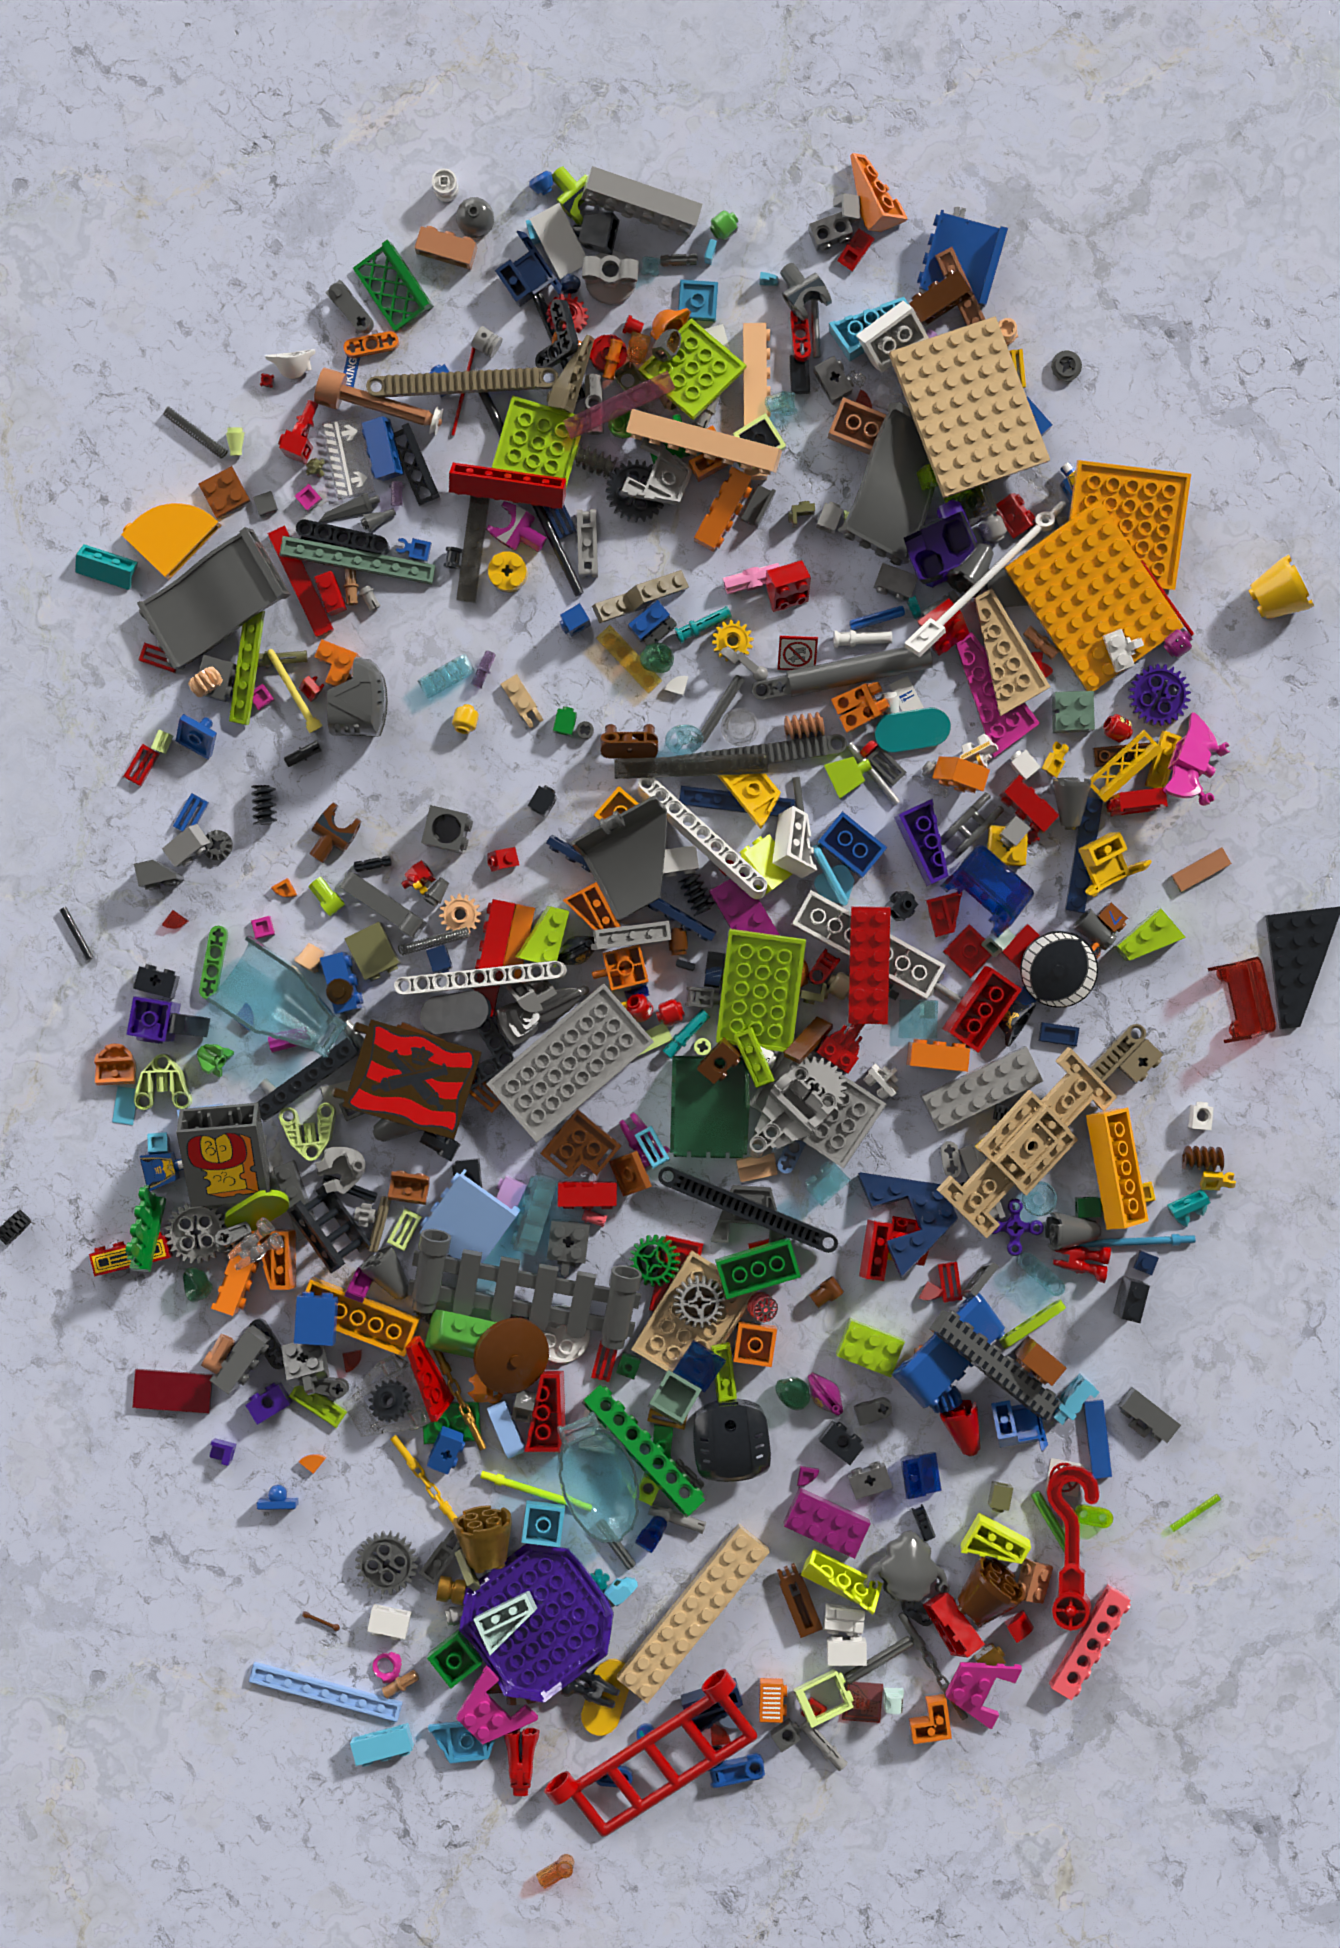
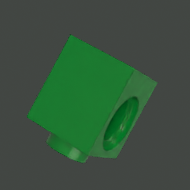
M563 706L562 709L558 708L553 732L572 737L577 712H574L573 708Z

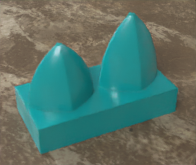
M1200 1189L1167 1204V1207L1179 1224L1188 1227L1190 1213L1194 1211L1196 1214L1204 1216L1207 1205L1211 1202L1206 1193Z

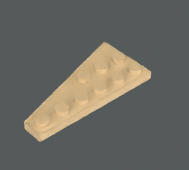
M991 588L977 596L974 601L1001 717L1050 688V685Z

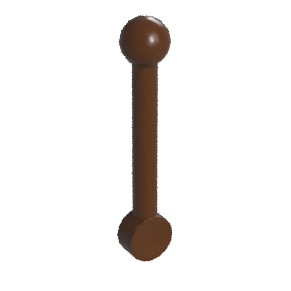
M303 1611V1617L331 1627L336 1632L339 1631L340 1626L338 1624H331Z

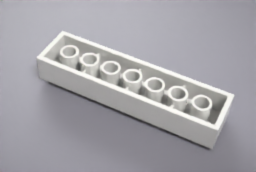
M810 890L791 925L850 957L851 912ZM890 934L889 979L927 999L946 965Z

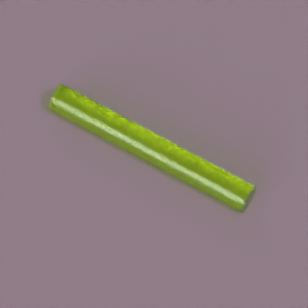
M1216 1493L1171 1524L1170 1528L1173 1532L1177 1531L1218 1503L1221 1498Z

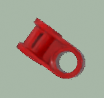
M825 948L809 971V982L813 985L822 984L841 959L831 955L828 949ZM814 971H819L822 974L820 981L813 979L812 974Z

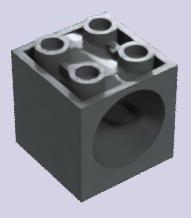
M430 805L421 843L426 846L462 854L463 850H467L469 839L466 838L467 832H471L473 826L471 816L467 813ZM446 817L457 818L456 822L461 828L459 837L452 840L451 843L439 842L440 838L435 833L438 822L445 820Z

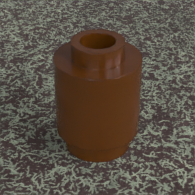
M683 928L671 929V940H668L671 956L687 954V931H683Z

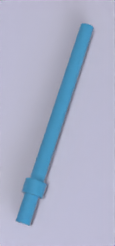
M1171 1234V1236L1097 1239L1096 1241L1081 1244L1079 1247L1157 1244L1180 1246L1182 1243H1195L1196 1239L1195 1235L1180 1236V1234Z

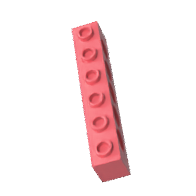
M1107 1584L1092 1609L1088 1621L1079 1631L1050 1680L1049 1685L1053 1690L1071 1701L1074 1696H1078L1081 1691L1082 1682L1089 1678L1091 1667L1099 1661L1101 1650L1109 1644L1111 1633L1113 1630H1117L1121 1623L1120 1618L1130 1608L1131 1600L1127 1595ZM1110 1606H1115V1611L1108 1614L1107 1609ZM1105 1623L1106 1625L1103 1630H1097L1098 1624ZM1091 1639L1096 1640V1643H1095L1094 1646H1092V1647H1088V1646H1087V1643H1088L1089 1640H1091ZM1080 1656L1086 1657L1083 1663H1077V1659ZM1070 1673H1076V1677L1073 1680L1067 1679Z

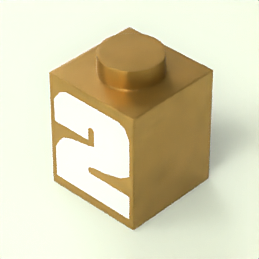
M993 1643L974 1655L977 1663H985V1665L989 1666L1006 1664L1003 1658L1006 1656L1000 1646L995 1647Z

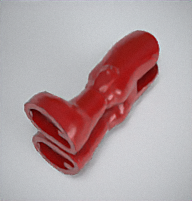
M1083 1246L1055 1251L1070 1256L1069 1261L1053 1259V1265L1074 1271L1076 1274L1090 1273L1095 1276L1098 1282H1106L1107 1266L1089 1264L1084 1262V1260L1109 1264L1111 1256L1110 1247H1103L1099 1251H1090Z

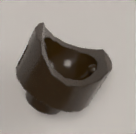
M342 978L330 981L326 988L328 999L338 1005L349 1002L354 994L352 984Z

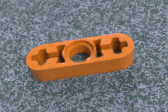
M387 331L348 339L344 343L343 348L348 357L358 358L393 351L398 348L399 339L396 333ZM388 337H391L392 340H395L392 342L393 345H389L388 342H386L388 341ZM380 338H381L382 342H385V343H382L383 347H381V348H380V342H379V339H380ZM369 340H374L377 346L370 350L366 347V343ZM360 342H362L365 351L361 350ZM351 344H354L355 347H360L356 348L353 353L351 350H348Z

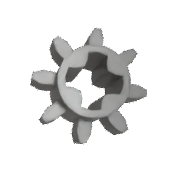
M363 1203L361 1207H356L354 1221L359 1222L358 1226L368 1227L369 1223L374 1224L376 1209H371L372 1204Z

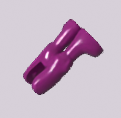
M633 1112L630 1114V1117L637 1127L630 1130L623 1119L619 1122V1125L628 1141L629 1147L638 1152L645 1169L651 1164L635 1135L648 1127ZM648 1132L647 1134H648V1136L650 1137V1139H651V1141H652L654 1147L656 1148V1150H657L659 1156H660V1157H663V1154H662V1152L660 1151V1149H659V1147H658L656 1141L654 1140V1138H653L651 1132ZM644 1135L641 1136L642 1141H643L644 1143H646V1144L648 1145L649 1149L651 1150V1148H650L648 1142L646 1141ZM663 1146L665 1151L669 1153L670 1149L667 1146Z

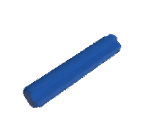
M903 606L894 607L850 620L849 625L851 630H858L905 615V610Z

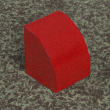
M1024 1610L1004 1621L1016 1643L1027 1637L1034 1629Z

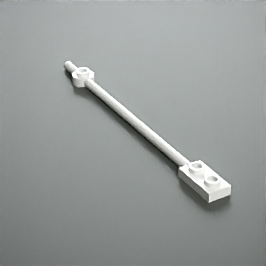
M1061 501L1050 512L1039 513L1036 516V526L937 621L930 618L905 642V648L921 657L946 632L943 625L1040 531H1050L1054 528L1055 517L1067 504Z

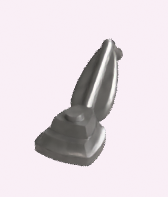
M584 985L577 989H556V995L550 1000L540 1003L543 1010L538 1012H528L517 1002L497 1009L495 1011V1018L500 1032L510 1046L529 1039L538 1030V1023L547 1024L553 1022L571 1010L580 997L589 993L588 986Z

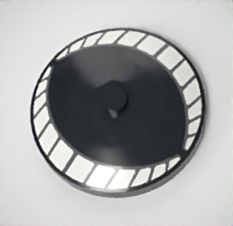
M1050 931L1038 936L1028 945L1022 956L1020 974L1025 989L1036 1001L1049 1007L1064 1008L1081 1002L1093 990L1098 977V961L1092 947L1082 937L1068 931Z

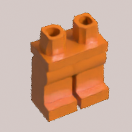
M879 682L865 683L831 699L837 714L842 715L839 718L846 733H850L856 728L882 716V713L890 708L886 698L878 702L875 699L874 695L883 691Z

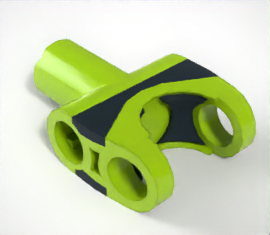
M564 166L559 167L552 174L553 181L563 191V194L556 201L560 203L568 217L578 225H582L583 217L580 214L579 207L585 202L581 200L587 175L585 174L576 181Z

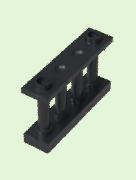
M324 1185L316 1190L317 1197L305 1205L300 1200L286 1211L332 1274L346 1264L343 1260L345 1256L355 1249L361 1253L371 1246V1243L335 1192L327 1193ZM321 1202H324L329 1212L315 1221L309 1211ZM332 1218H335L341 1227L326 1236L320 1227ZM346 1233L352 1243L337 1252L331 1243Z

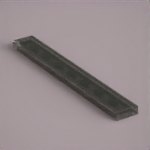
M768 753L614 759V778L768 773L769 757Z

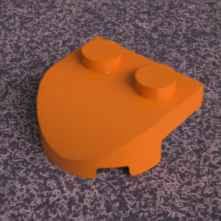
M117 1043L109 1044L99 1054H96L94 1063L96 1064L95 1084L97 1086L135 1084L136 1062L132 1053L124 1045Z

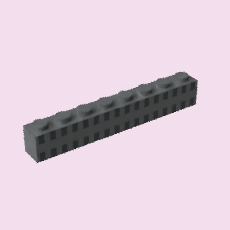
M942 1310L929 1330L1038 1418L1048 1421L1060 1404V1401L1055 1398L1056 1394L1048 1388L1044 1389L1042 1387L1043 1383L1038 1379L1028 1376L1029 1372L1021 1366L1017 1367L1014 1364L1016 1362L1014 1359L1007 1355H1002V1350L994 1344L990 1345L987 1342L988 1338L981 1333H975L972 1325L959 1320L960 1316L952 1310L950 1312Z

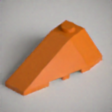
M852 153L850 158L856 192L860 196V214L865 227L870 231L882 232L906 222L908 218L897 198L893 200L887 192L889 187L879 181L877 178L878 172L868 158L862 154Z

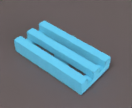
M652 1126L635 1135L653 1169L670 1160ZM648 1132H651L664 1158L661 1159L647 1134ZM643 1135L657 1159L655 1163L641 1139Z

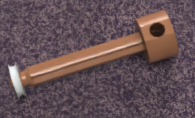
M325 367L321 370L314 393L315 403L337 410L343 400L411 421L424 427L430 425L429 434L434 433L435 436L437 435L442 424L443 409L438 410L437 407L434 414H431L429 410L427 411L389 398H377L369 395L366 391L347 386V374Z

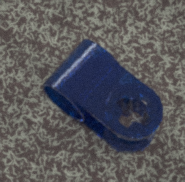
M654 1516L647 1526L642 1529L635 1544L652 1553L662 1539L663 1532L667 1528V1521L661 1516Z

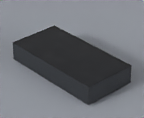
M789 355L791 395L810 394L809 359L805 362H800L795 359L794 355Z

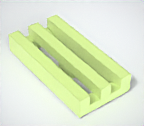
M405 1208L387 1243L405 1251L422 1216ZM406 1214L410 1215L397 1241L394 1242L393 1239ZM414 1217L416 1221L402 1246L400 1242Z

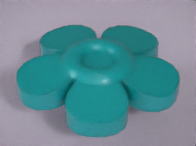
M596 1569L595 1574L590 1573L601 1590L607 1588L606 1582L610 1580L608 1573L603 1574L602 1569Z

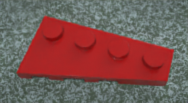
M415 1336L405 1347L430 1421L437 1422L454 1400V1396L451 1394L447 1383L422 1338Z

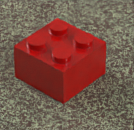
M948 598L918 620L920 628L930 618L937 621L954 605L953 602ZM960 610L943 625L946 632L931 646L938 656L947 652L952 646L964 640L970 634Z

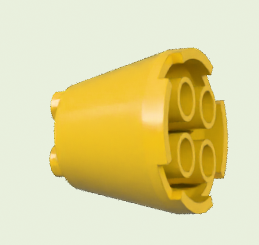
M1289 555L1281 558L1250 585L1251 589L1248 591L1252 600L1257 599L1260 605L1257 607L1261 618L1271 619L1314 607L1312 599L1308 601L1306 598L1309 596V592L1296 566H1290L1289 564L1292 562Z

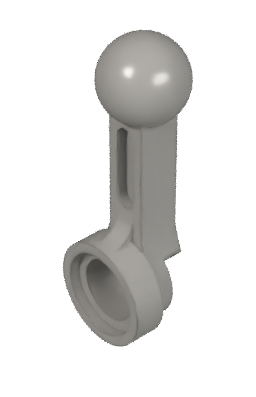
M728 646L720 651L733 664L741 662L753 673L756 681L767 678V669L763 666H757L738 650L735 652Z

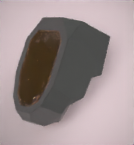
M669 329L663 332L659 339L655 341L652 354L657 360L663 362L670 361L677 354L681 345V334L678 330Z

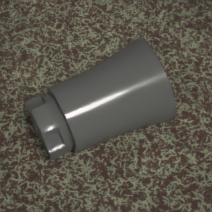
M1091 908L1086 910L1073 925L1074 930L1083 934L1093 943H1099L1103 950L1108 949L1117 937L1096 916Z

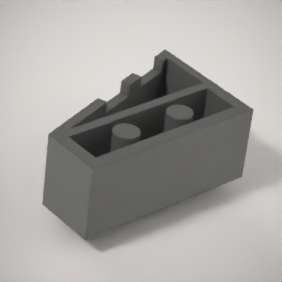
M255 1326L249 1327L233 1347L228 1359L224 1360L221 1364L222 1368L219 1373L212 1376L210 1381L227 1394L240 1385L244 1386L250 1378L248 1375L250 1370L253 1371L258 1366L260 1355H264L269 1349L268 1343L271 1338Z

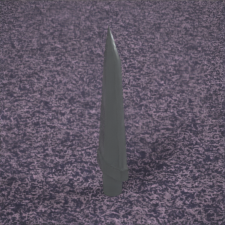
M364 493L326 512L319 522L374 511L372 505L380 503V498L378 495L369 498L368 493Z

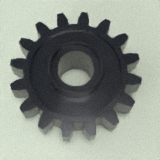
M389 1379L387 1384L383 1380L381 1387L376 1384L377 1390L370 1392L373 1398L368 1399L372 1403L369 1409L373 1411V1416L378 1417V1420L383 1421L385 1419L387 1423H390L391 1420L398 1422L399 1417L404 1418V1413L406 1411L409 1412L408 1404H411V1401L408 1400V1397L411 1394L405 1392L407 1387L401 1386L402 1383L399 1381L394 1382L392 1379ZM393 1397V1402L387 1405L388 1399Z

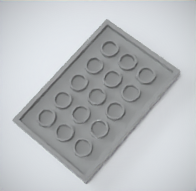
M782 1052L771 1069L775 1081L759 1087L748 1104L762 1113L774 1084L791 1070L792 1065L797 1067L798 1064L784 1057V1052ZM810 1053L806 1058L811 1063L815 1056ZM802 1074L795 1075L798 1080L805 1079ZM842 1075L839 1079H845L846 1082L841 1086L847 1087L846 1091L841 1092L846 1095L845 1098H839L843 1102L842 1106L836 1104L838 1110L834 1111L811 1135L801 1140L844 1169L887 1104ZM790 1089L784 1094L808 1120L816 1115L805 1104V1101L813 1091L817 1092V1089H811L809 1095L803 1100L798 1098ZM830 1101L823 1102V1104L827 1107L832 1106V1103Z

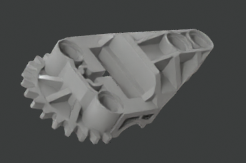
M813 1057L811 1063L808 1058H805V1064H798L797 1067L791 1066V1070L784 1074L770 1091L753 1137L750 1140L748 1148L750 1156L761 1158L811 1135L834 1111L838 1110L836 1104L842 1106L843 1102L839 1098H845L846 1095L841 1092L846 1091L847 1087L841 1086L846 1080L839 1079L843 1074L842 1072L835 1073L838 1068L837 1066L830 1068L831 1061L824 1065V1058H821L819 1063H817L816 1057ZM802 1074L805 1079L798 1080L795 1075ZM790 1089L798 1098L803 1100L809 1095L811 1089H817V1092L813 1091L805 1101V1104L816 1115L808 1120L784 1094ZM830 1101L832 1103V1106L827 1107L823 1104V1102ZM772 1131L776 1136L771 1138L766 1133ZM759 1144L763 1149L755 1150L753 1145Z

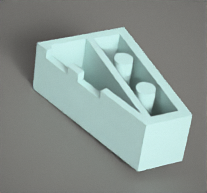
M526 1591L487 1610L473 1619L489 1655L537 1609L530 1591Z

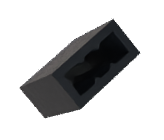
M1122 1276L1113 1313L1121 1319L1141 1323L1150 1285L1141 1280Z

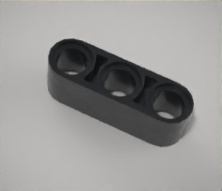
M171 1013L168 1032L207 1037L211 1018Z

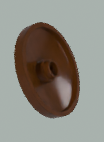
M522 1318L501 1320L490 1326L476 1344L473 1356L476 1374L484 1385L495 1392L504 1394L520 1392L533 1385L544 1372L549 1360V1345L544 1333L531 1321Z

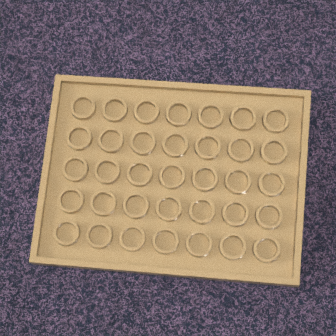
M996 316L890 351L891 362L943 498L1050 461Z

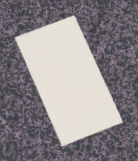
M560 203L530 218L560 279L566 276V274H570L583 267V257L586 255Z

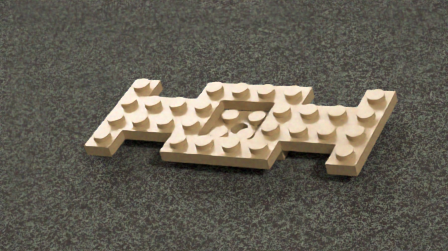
M1069 1047L1055 1061L1066 1074L1051 1091L1040 1100L1032 1091L1028 1090L976 1146L988 1159L967 1182L961 1186L949 1175L936 1189L985 1238H988L1000 1225L989 1212L1014 1185L1027 1196L1076 1143L1078 1139L1071 1133L1068 1126L1086 1106L1093 1101L1101 1110L1105 1111L1117 1098ZM1034 1141V1147L1028 1150V1144Z

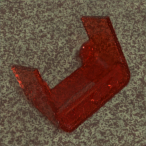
M1259 957L1247 958L1207 968L1208 972L1217 970V978L1222 983L1228 984L1236 1020H1233L1229 1026V1033L1232 1037L1224 1039V1044L1253 1039L1275 1031L1276 1021L1263 963Z

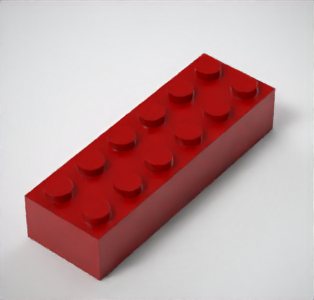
M851 906L849 1024H888L891 907Z

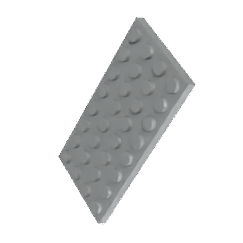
M603 983L486 1084L537 1143L654 1041Z

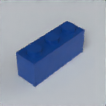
M381 416L363 422L362 434L367 442L368 448L366 451L371 459V472L375 479L385 481L404 475L391 420Z

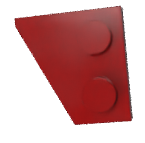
M962 891L925 900L935 937L955 932Z

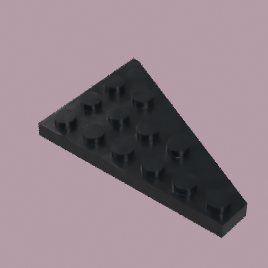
M1340 906L1265 915L1279 1029L1301 1027L1340 916Z

